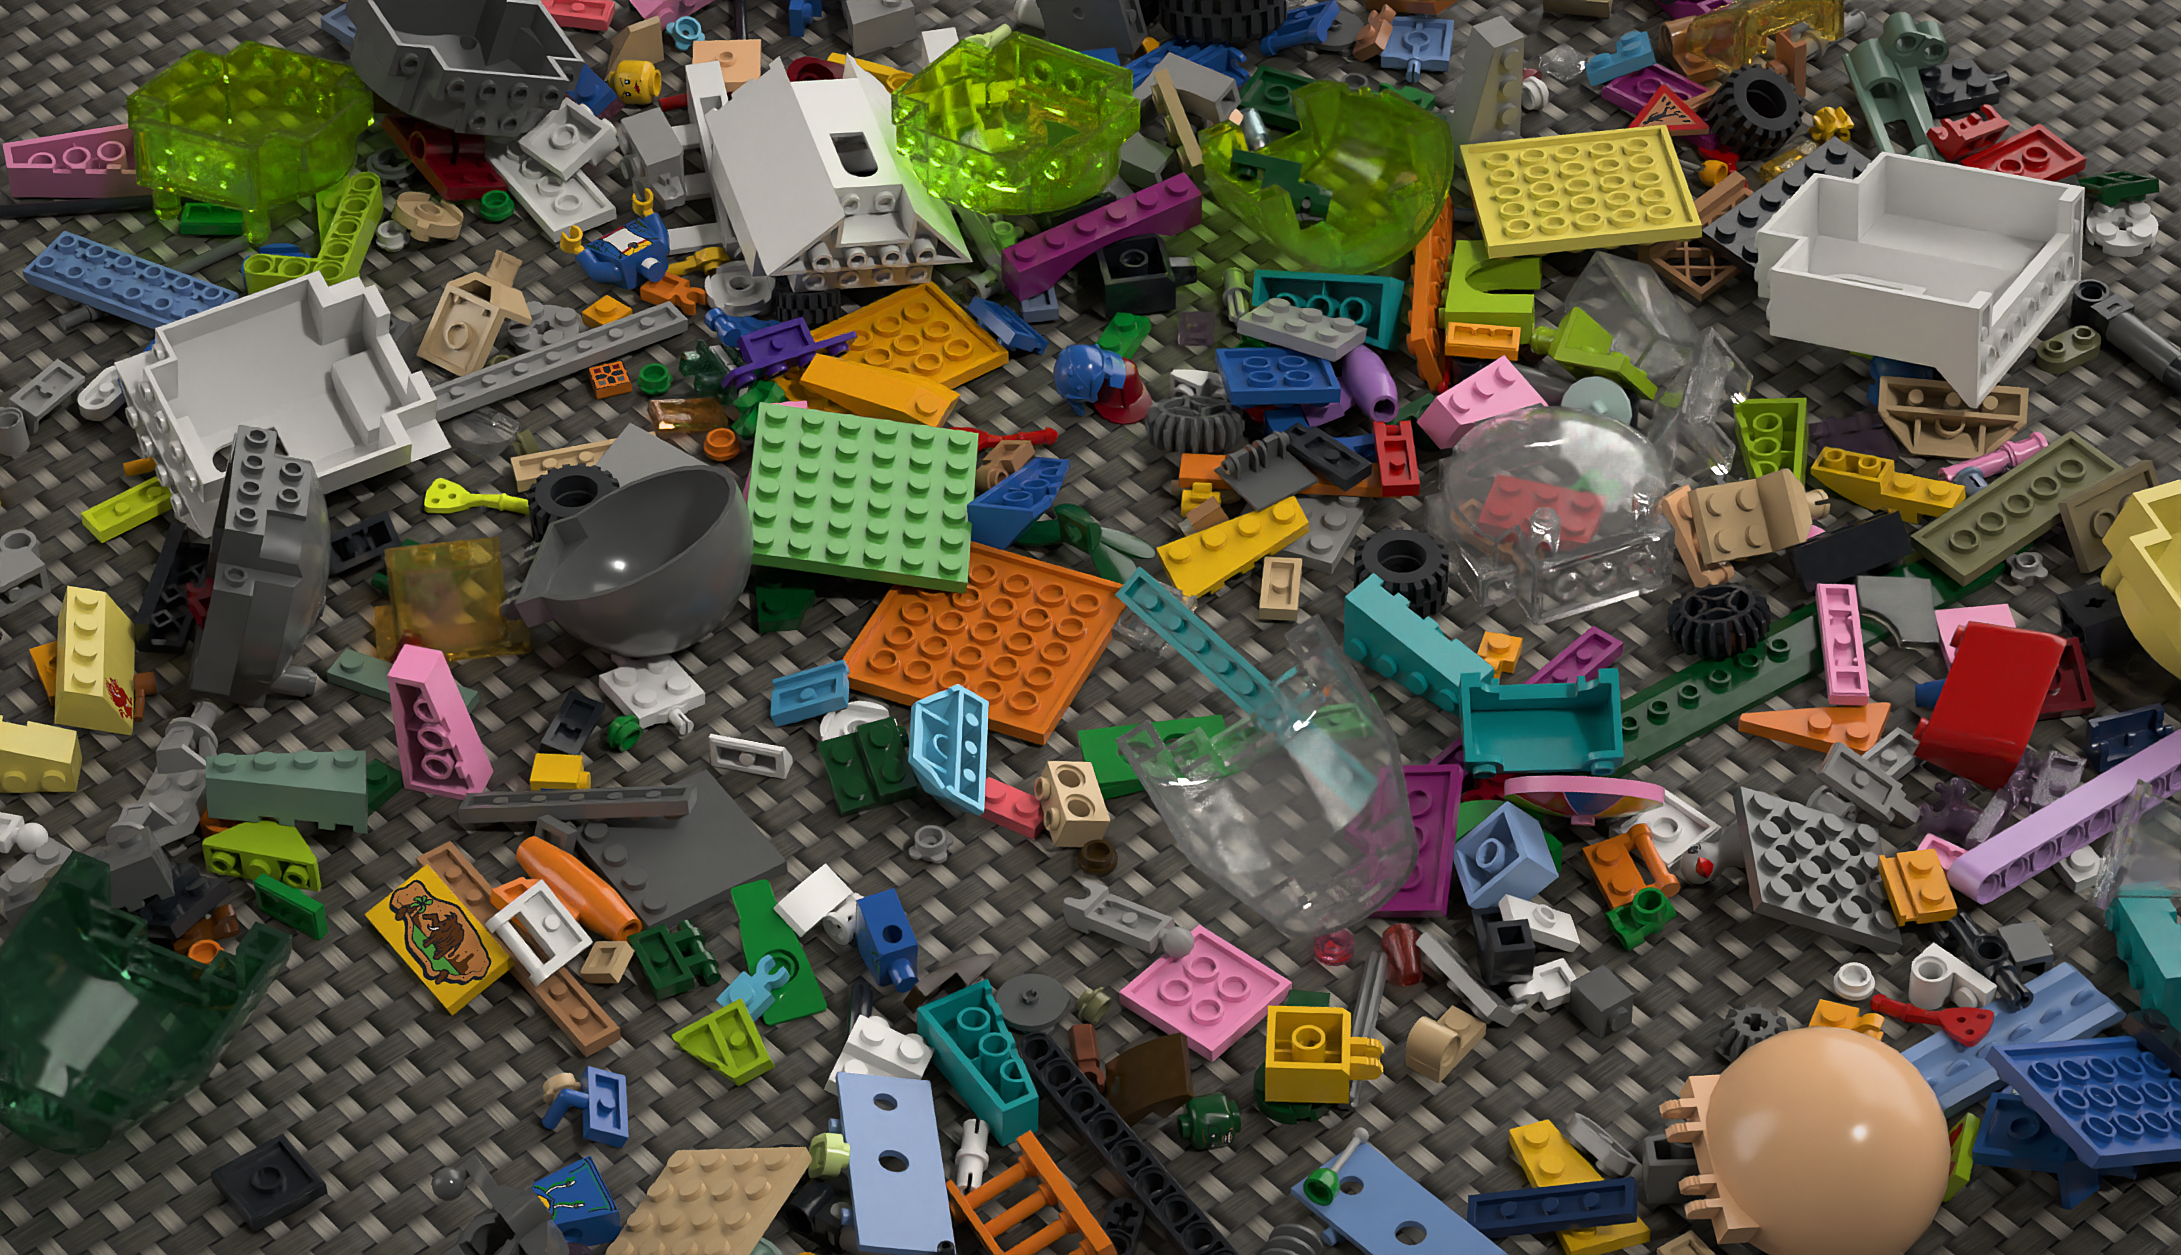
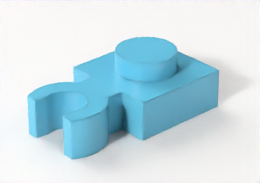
M768 954L758 962L756 973L752 977L743 971L718 996L716 1001L723 1008L742 998L755 1022L775 1002L770 991L784 986L788 982L790 975L784 967H781L776 974L768 975V972L776 965L773 958Z

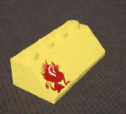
M67 586L58 618L55 724L132 735L135 627L133 622L106 592Z

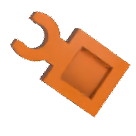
M667 271L660 281L652 282L648 280L640 288L642 300L654 305L670 301L674 306L681 307L682 312L687 315L694 316L696 314V303L701 305L707 304L706 292L703 289L697 287L690 288L689 280Z

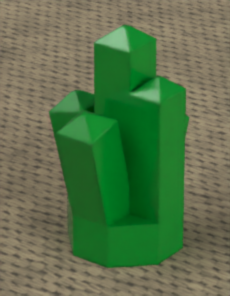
M759 380L752 385L747 393L733 402L739 413L742 414L731 427L743 440L750 436L755 439L759 402H785V391L776 382Z

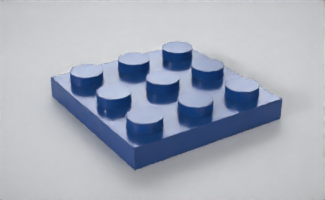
M1286 347L1216 349L1215 363L1230 405L1250 409L1260 404H1272L1275 407L1287 408L1293 406V404L1308 403L1315 407H1325L1330 403H1340L1341 388L1329 360Z

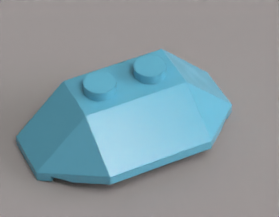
M956 684L945 691L921 699L911 706L908 762L926 793L956 810L980 816L984 813L989 701Z

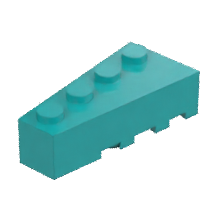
M1375 573L1371 574L1345 596L1344 653L1379 672L1382 676L1390 678L1406 687L1414 694L1422 696L1443 710L1459 717L1458 688L1460 674L1480 672L1481 681L1484 684L1490 685L1491 679H1494V667L1457 638L1452 641L1448 640L1437 622L1429 616L1424 620L1408 608L1410 604L1408 599L1399 592L1395 596L1391 595L1381 587L1384 581Z

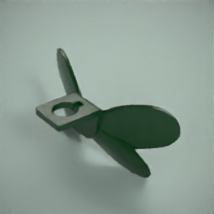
M1071 503L1055 506L1054 513L1057 519L1037 521L1022 538L1013 543L1021 546H1041L1065 542L1091 556L1100 578L1125 584L1137 569L1131 558L1152 559L1156 555L1155 549L1146 541L1128 533L1101 527L1098 523H1095L1086 510Z

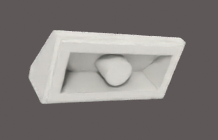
M710 734L709 736L712 766L786 779L793 763L792 756L785 747Z

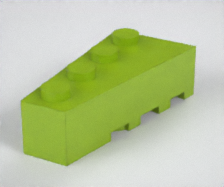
M1807 398L1732 399L1735 433L1749 480L1788 468L1802 483L1805 490L1809 439Z

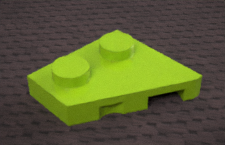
M742 998L671 1035L679 1048L737 1086H741L775 1067Z

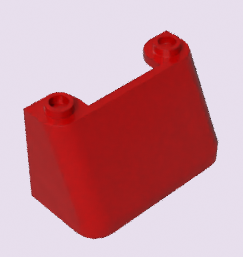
M1970 620L1965 627L1959 624L1949 646L1956 648L1954 660L1929 719L1921 717L1912 738L1918 740V744L1913 755L2001 793L2026 749L2067 640L2052 633Z

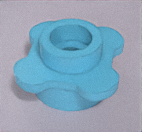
M683 16L676 23L669 22L666 26L667 34L673 37L676 42L675 47L680 51H686L689 46L693 45V41L705 40L704 34L701 33L700 23L693 17Z

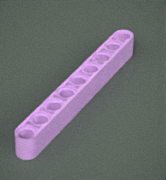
M2181 729L1958 857L1951 865L1947 874L1949 886L1979 904H1987L2068 857L2074 851L2085 847L2180 791Z

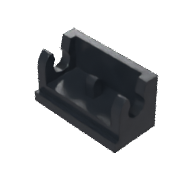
M569 691L540 742L539 753L580 755L592 731L597 726L606 704Z

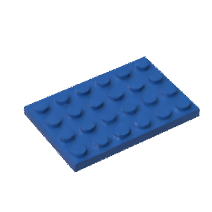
M2133 1036L1994 1045L1985 1057V1060L1997 1071V1076L2018 1092L2023 1098L2024 1104L2029 1109L2037 1112L2050 1125L2052 1133L2064 1140L2077 1153L2078 1159L2084 1165L2092 1169L2181 1161V1077Z

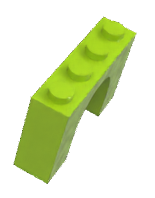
M1456 240L1454 254H1448V272H1445L1442 308H1439V329H1445V337L1447 335L1448 322L1521 328L1520 344H1531V338L1535 329L1534 294H1489L1484 292L1498 289L1540 290L1543 272L1542 256L1523 255L1514 256L1508 260L1489 259L1484 240Z

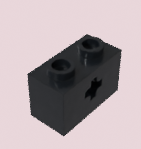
M388 511L375 514L331 533V561L328 576L402 545Z
M2100 582L2056 595L2062 629L2070 638H2079L2081 649L2090 660L2134 647L2132 632L2122 615L2117 596L2114 593H2109Z

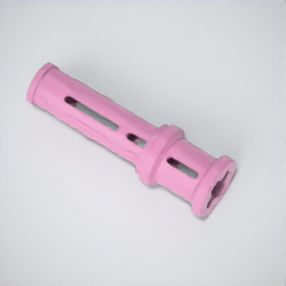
M2036 431L2031 433L2027 439L2015 443L2012 441L2004 442L1997 451L1946 468H1940L1938 475H1945V477L1938 479L1939 481L1952 483L1958 472L1969 466L1980 468L1984 478L2004 471L2009 472L2047 447L2048 443L2043 434Z

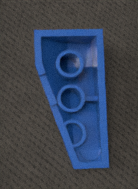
M1037 457L968 503V521L972 523L971 541L1006 551L1010 545L1022 538L1051 507L1070 469V460Z

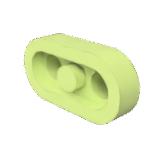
M822 1133L813 1137L809 1153L813 1158L808 1166L810 1179L830 1180L840 1174L841 1168L846 1169L848 1167L850 1145L843 1142L842 1134Z

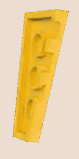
M1292 496L1260 512L1252 511L1157 547V557L1180 601L1190 609L1197 605L1196 600L1208 592L1214 594L1225 587L1224 582L1239 572L1243 575L1254 568V562L1265 555L1273 556L1310 532L1309 521L1295 496Z
M1549 1119L1509 1129V1142L1532 1188L1604 1180ZM1637 1216V1222L1561 1230L1555 1231L1566 1255H1601L1649 1242L1651 1230Z

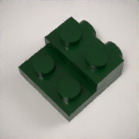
M893 716L858 725L853 733L817 742L816 749L841 818L915 798L919 780L908 762V756L905 748L909 747L908 734L904 725L896 726Z

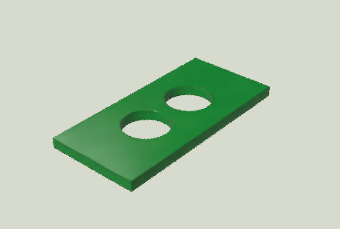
M1222 714L1077 731L1083 762L1092 763L1099 788L1236 773L1237 771ZM1174 738L1188 739L1193 742L1196 752L1188 759L1175 760L1164 754L1162 745ZM1137 743L1147 747L1151 751L1152 757L1144 764L1130 765L1120 759L1118 750L1126 744Z

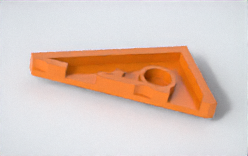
M1881 702L1868 703V705H1843L1742 713L1739 719L1738 731L1828 753L1831 746L1836 742H1841L1862 756L1880 741L1890 716L1891 703Z

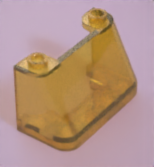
M1737 0L1694 18L1687 29V52L1732 73L1735 69H1740L1741 66L1746 64L1752 67L1750 63L1757 53L1763 54L1767 52L1766 36L1802 22L1809 24V27L1816 31H1821L1822 38L1832 42L1844 37V0Z

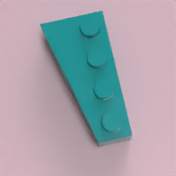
M1255 269L1252 305L1258 307L1269 299L1280 298L1287 300L1294 307L1318 309L1322 312V315L1334 319L1340 317L1353 320L1355 325L1367 328L1365 343L1398 353L1404 281L1382 276Z
M2160 884L2114 889L2111 905L2105 909V921L2108 930L2114 931L2116 935L2117 951L2120 959L2126 960L2129 967L2130 985L2133 990L2138 989L2141 997V1010L2152 1008L2162 1012L2169 1018L2170 1024L2181 1032V923L2177 924V911Z
M988 978L917 1008V1034L925 1039L927 1046L935 1049L931 1061L977 1117L988 1123L990 1133L1003 1147L1017 1141L1016 1138L1029 1130L1032 1133L1037 1132L1039 1096L1023 1059H1020L1015 1049V1040L1012 1033L1008 1032L1002 1010L999 1003H996Z

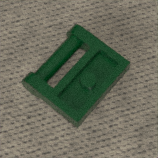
M2126 170L2077 177L2079 185L2085 187L2084 199H2096L2101 204L2109 207L2118 205L2121 198H2125V201L2130 202L2146 200V194L2159 192V178Z

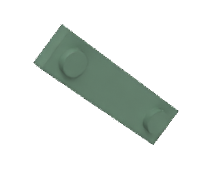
M346 648L327 671L328 682L391 703L387 675L393 663ZM457 685L467 711L470 714L480 702L479 692Z

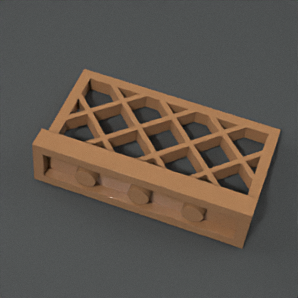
M1734 171L1694 201L1702 224V230L1753 194L1751 190L1745 187L1746 178ZM1691 238L1686 242L1672 240L1656 242L1648 246L1639 245L1637 267L1647 274L1655 269L1700 302L1742 271L1733 264L1730 266H1714V258L1723 257L1709 247L1688 248V243L1692 240H1699V238ZM1668 258H1684V266H1670L1664 261ZM1689 258H1709V266H1689ZM1690 276H1710V281L1700 287L1690 280Z

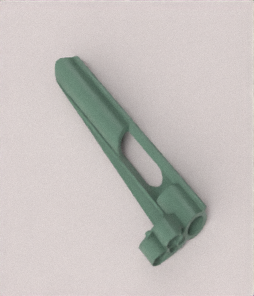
M1897 12L1885 19L1883 23L1884 32L1879 39L1875 38L1861 42L1849 53L1843 54L1841 59L1880 153L1883 151L1895 154L1884 124L1895 120H1906L1917 146L1907 156L1945 162L1942 153L1926 135L1928 130L1935 126L1918 69L1942 63L1950 53L1949 47L1938 23L1928 20L1920 22L1915 26L1910 14Z

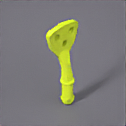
M443 478L436 479L426 491L424 510L428 513H454L470 509L471 507L486 506L499 509L500 511L507 510L530 516L527 499L507 496L506 493L470 494L459 484Z

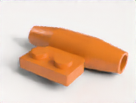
M536 836L524 840L516 852L517 862L531 879L526 880L524 877L491 889L490 903L501 911L542 879L577 922L610 941H627L628 943L627 936L641 932L642 929L641 921L614 888L576 857ZM516 916L511 919L514 923H516L520 928H522L526 933L530 935V933L521 924V922L517 919Z

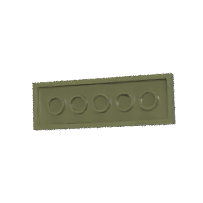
M2069 431L1911 535L1910 544L1915 551L1965 587L2062 522L2063 519L2057 504L2058 502L2124 470V468L2073 431Z

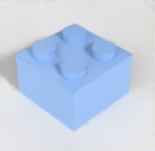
M1508 801L1455 844L1453 861L1468 905L1474 909L1499 907L1498 903L1505 894L1530 901L1559 877L1539 821Z

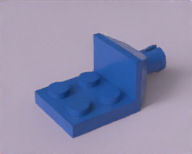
M1991 1093L1972 1150L1974 1164L2057 1173L2062 1208L2070 1210L2100 1188L2103 1176L2114 1175L2135 1179L2137 1176L2136 1172L2139 1170V1165L2092 1169L2084 1165L2078 1159L2077 1153L2064 1140L2052 1133L2050 1125L2037 1112L2029 1109L2024 1104L2023 1098L2020 1095Z

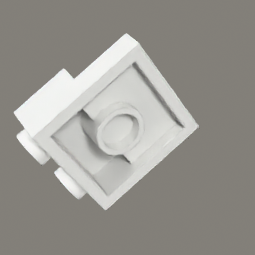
M568 97L562 101L560 110H552L533 130L526 133L518 141L522 151L565 181L587 162L596 167L619 146L616 138L618 133L611 122L605 118L602 120L598 119L585 104L581 103L578 105Z
M859 1015L824 1090L838 1096L835 1080L837 1072L921 1080L935 1049L927 1046L925 1039L918 1034L903 1035L891 1029L888 1022L881 1017L871 1016L867 1018ZM879 1099L874 1101V1104L881 1110L891 1111L895 1109L894 1105L887 1100Z

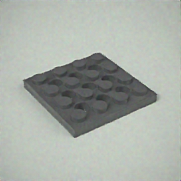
M1740 786L1733 795L1754 912L1895 955L1902 946V940L1896 917L1877 868L1878 857L1883 855L1878 829L1872 828L1867 824H1860L1838 817L1832 813L1818 811L1797 802L1780 799L1762 791H1755Z

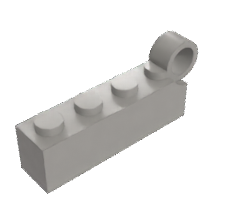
M23 529L13 530L3 535L0 539V618L51 592L46 566L40 560L37 539L31 531Z

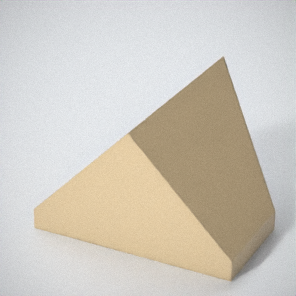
M659 16L627 26L611 39L613 47L604 81L609 80L611 71H615L619 62L623 60L650 61L652 64L664 60Z

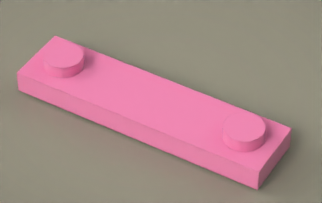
M1817 584L1815 594L1828 702L1833 705H1868L1869 689L1855 585Z

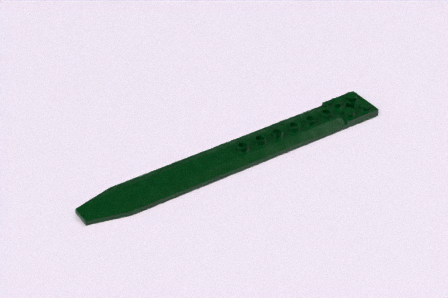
M2037 538L2014 554L2019 555L2020 553L2027 552L2036 544ZM1913 550V554L1904 557V564L1884 570L1882 566L1870 572L1869 577L1847 584L1855 585L1863 650L1931 616L1933 610H1942L1992 584L2010 568L2006 564V559L1963 587L1917 551ZM1816 601L1771 623L1770 632L1766 634V639L1758 642L1757 647L1746 648L1745 653H1733L1730 657L1723 655L1714 659L1713 656H1707L1620 701L1624 759L1622 765L1616 768L1613 774L1597 776L1593 775L1591 771L1545 773L1548 776H1588L1619 779L1734 719L1742 713L1822 673L1825 669Z

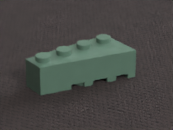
M341 749L336 752H313L303 750L297 753L275 754L272 752H260L251 755L222 753L217 756H206L205 781L208 818L259 822L263 817H272L280 825L295 826L299 820L318 822V829L335 830L336 824L352 825L353 832L368 834L366 751Z

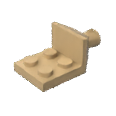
M496 250L495 257L486 275L473 272L448 282L416 355L460 377L483 369L505 317L528 326L531 324L532 318L522 291L512 287L513 280L523 261L505 252Z
M1788 468L1756 479L1697 488L1687 492L1704 565L1767 555L1804 543L1807 540L1812 520L1824 519L1830 511V503L1815 505L1816 501L1827 500V494L1821 489L1805 493L1802 483Z

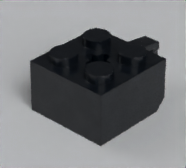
M1155 233L1127 237L1093 252V273L1106 318L1114 317L1117 312L1134 315L1176 309V287L1197 282L1195 258L1168 257L1163 238Z

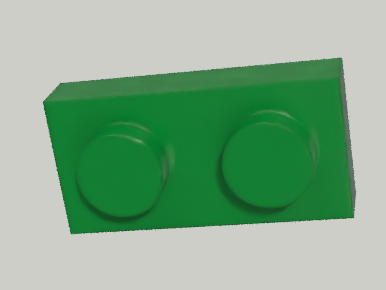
M1117 312L1095 344H1098L1100 349L1110 350L1121 357L1131 359L1151 331L1150 318Z

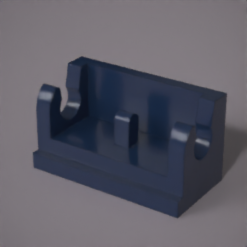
M2160 703L2090 719L2087 723L2083 751L2098 775H2101L2172 734L2173 726L2166 725L2163 727L2164 709Z

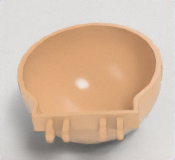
M1811 1026L1780 1032L1749 1047L1721 1075L1689 1076L1679 1091L1681 1099L1665 1101L1659 1105L1662 1118L1687 1120L1685 1123L1671 1125L1665 1129L1668 1142H1692L1700 1175L1684 1177V1179L1678 1182L1681 1194L1706 1195L1704 1200L1690 1201V1203L1685 1205L1687 1219L1690 1218V1220L1712 1219L1718 1244L1749 1242L1769 1255H1904L1928 1230L1946 1193L1951 1163V1149L1946 1118L1935 1092L1918 1069L1897 1050L1872 1036L1838 1027Z

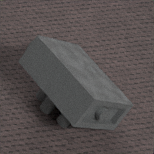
M1036 0L1044 22L1045 34L1048 36L1051 49L1054 51L1080 52L1115 47L1116 53L1134 54L1140 47L1141 42L1148 36L1138 0Z

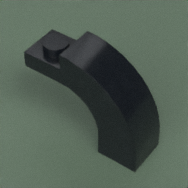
M1499 907L1471 909V924L1478 949L1477 962L1485 984L1487 986L1530 982L1534 971L1535 945L1528 919L1503 921Z

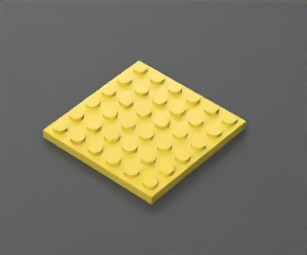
M1666 125L1460 145V159L1489 259L1508 260L1514 256H1545L1549 253L1563 251L1578 253L1585 249H1616L1622 245L1632 244L1648 246L1656 242L1672 240L1686 242L1691 238L1702 237V224Z

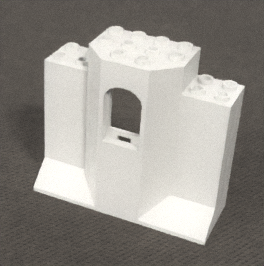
M1883 151L1854 180L1814 173L1785 202L1783 207L1776 214H1773L1771 219L1757 231L1754 245L1755 249L1758 250V263L1755 268L1754 279L1755 282H1758V297L1767 307L1766 319L1770 321V335L1935 367L1969 407L1977 408L2073 294L2075 284L2081 281L2085 187Z

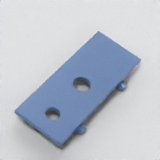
M837 1072L835 1080L841 1119L830 1118L828 1126L829 1133L842 1134L844 1143H849L850 1159L847 1172L852 1209L841 1208L840 1220L841 1225L852 1226V1230H855L858 1251L895 1255H938L937 1246L941 1241H951L955 1246L930 1081ZM879 1099L887 1100L894 1105L895 1109L891 1111L881 1110L874 1104V1101ZM884 1156L896 1157L905 1163L907 1169L902 1172L888 1171L880 1165L879 1158Z
M1367 1142L1359 1144L1337 1173L1340 1186L1349 1181L1357 1182L1363 1187L1360 1193L1348 1195L1339 1190L1338 1195L1330 1205L1321 1206L1309 1200L1303 1191V1183L1308 1176L1291 1188V1194L1329 1224V1228L1320 1233V1238L1329 1246H1333L1337 1242L1342 1243L1347 1239L1366 1255H1508ZM1343 1151L1320 1168L1331 1169ZM1412 1226L1421 1229L1426 1234V1238L1417 1245H1406L1401 1243L1395 1234L1401 1228Z

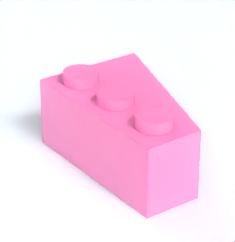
M1504 355L1437 396L1418 419L1417 423L1440 449L1475 444L1484 438L1494 437L1496 440L1505 439L1508 434L1520 432L1523 435L1533 434L1552 409Z

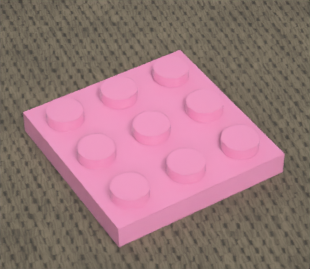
M1199 924L1191 931L1194 938V948L1189 955L1183 958H1173L1167 953L1162 955L1119 992V1003L1168 1035L1183 1033L1187 1036V1043L1190 1049L1213 1062L1268 1015V1005L1278 1006L1289 997L1292 982Z

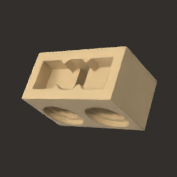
M1047 761L1041 776L1035 781L1034 792L1036 799L1041 803L1044 812V825L1050 831L1054 847H1083L1091 840H1102L1109 826L1110 818L1092 763Z

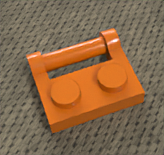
M1646 823L1636 824L1624 834L1582 848V858L1610 910L1620 905L1623 908L1633 905L1635 894L1643 888H1657L1667 898L1677 894L1681 888L1676 876L1668 872L1652 842L1653 834ZM1639 850L1655 879V883L1646 886L1628 853L1629 851Z

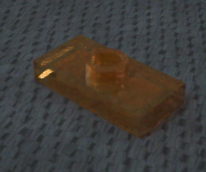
M718 398L649 400L647 412L657 432L691 433L694 431H712L718 428H727L729 421Z

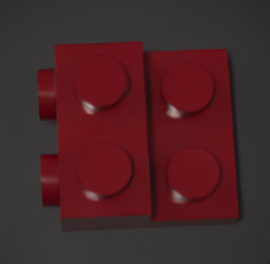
M2057 635L2066 639L2067 643L2037 720L2093 713L2096 708L2078 637L2065 638L2062 635Z

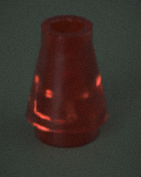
M1399 923L1388 927L1382 934L1381 948L1388 955V960L1395 970L1400 984L1412 986L1419 983L1423 979L1421 949L1415 942L1420 938V934L1414 930L1412 925L1407 923Z

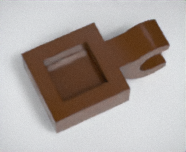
M232 904L217 908L208 919L205 916L202 917L178 939H170L178 962L186 959L189 949L198 941H215L221 938H230L241 932Z

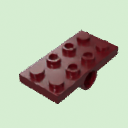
M388 114L384 116L383 129L444 200H482V197L490 191L500 190L506 192L508 185L484 159L486 150L484 136L448 131L424 123L407 114Z

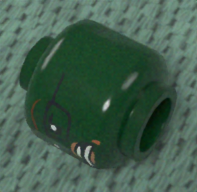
M1221 1092L1195 1096L1184 1105L1183 1114L1177 1115V1126L1181 1139H1189L1190 1144L1198 1151L1228 1146L1234 1141L1235 1133L1241 1132V1120L1237 1104L1234 1100L1229 1101Z

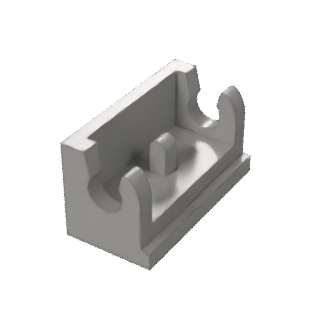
M57 359L9 398V407L17 408L22 412L24 422L28 426L27 433L29 437L38 431L39 420L69 395H71L73 401L78 398L82 392L85 376Z

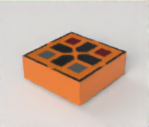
M622 360L587 368L588 378L597 399L632 392V383Z

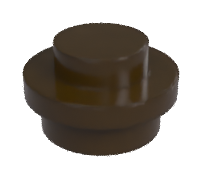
M1096 839L1087 842L1078 855L1080 869L1092 876L1107 875L1114 871L1118 864L1116 851L1105 840Z

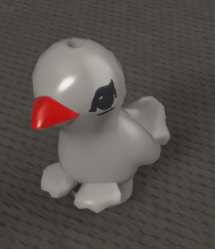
M1737 819L1725 829L1718 842H1698L1691 845L1684 852L1680 860V868L1682 874L1689 882L1704 885L1716 880L1726 868H1746Z

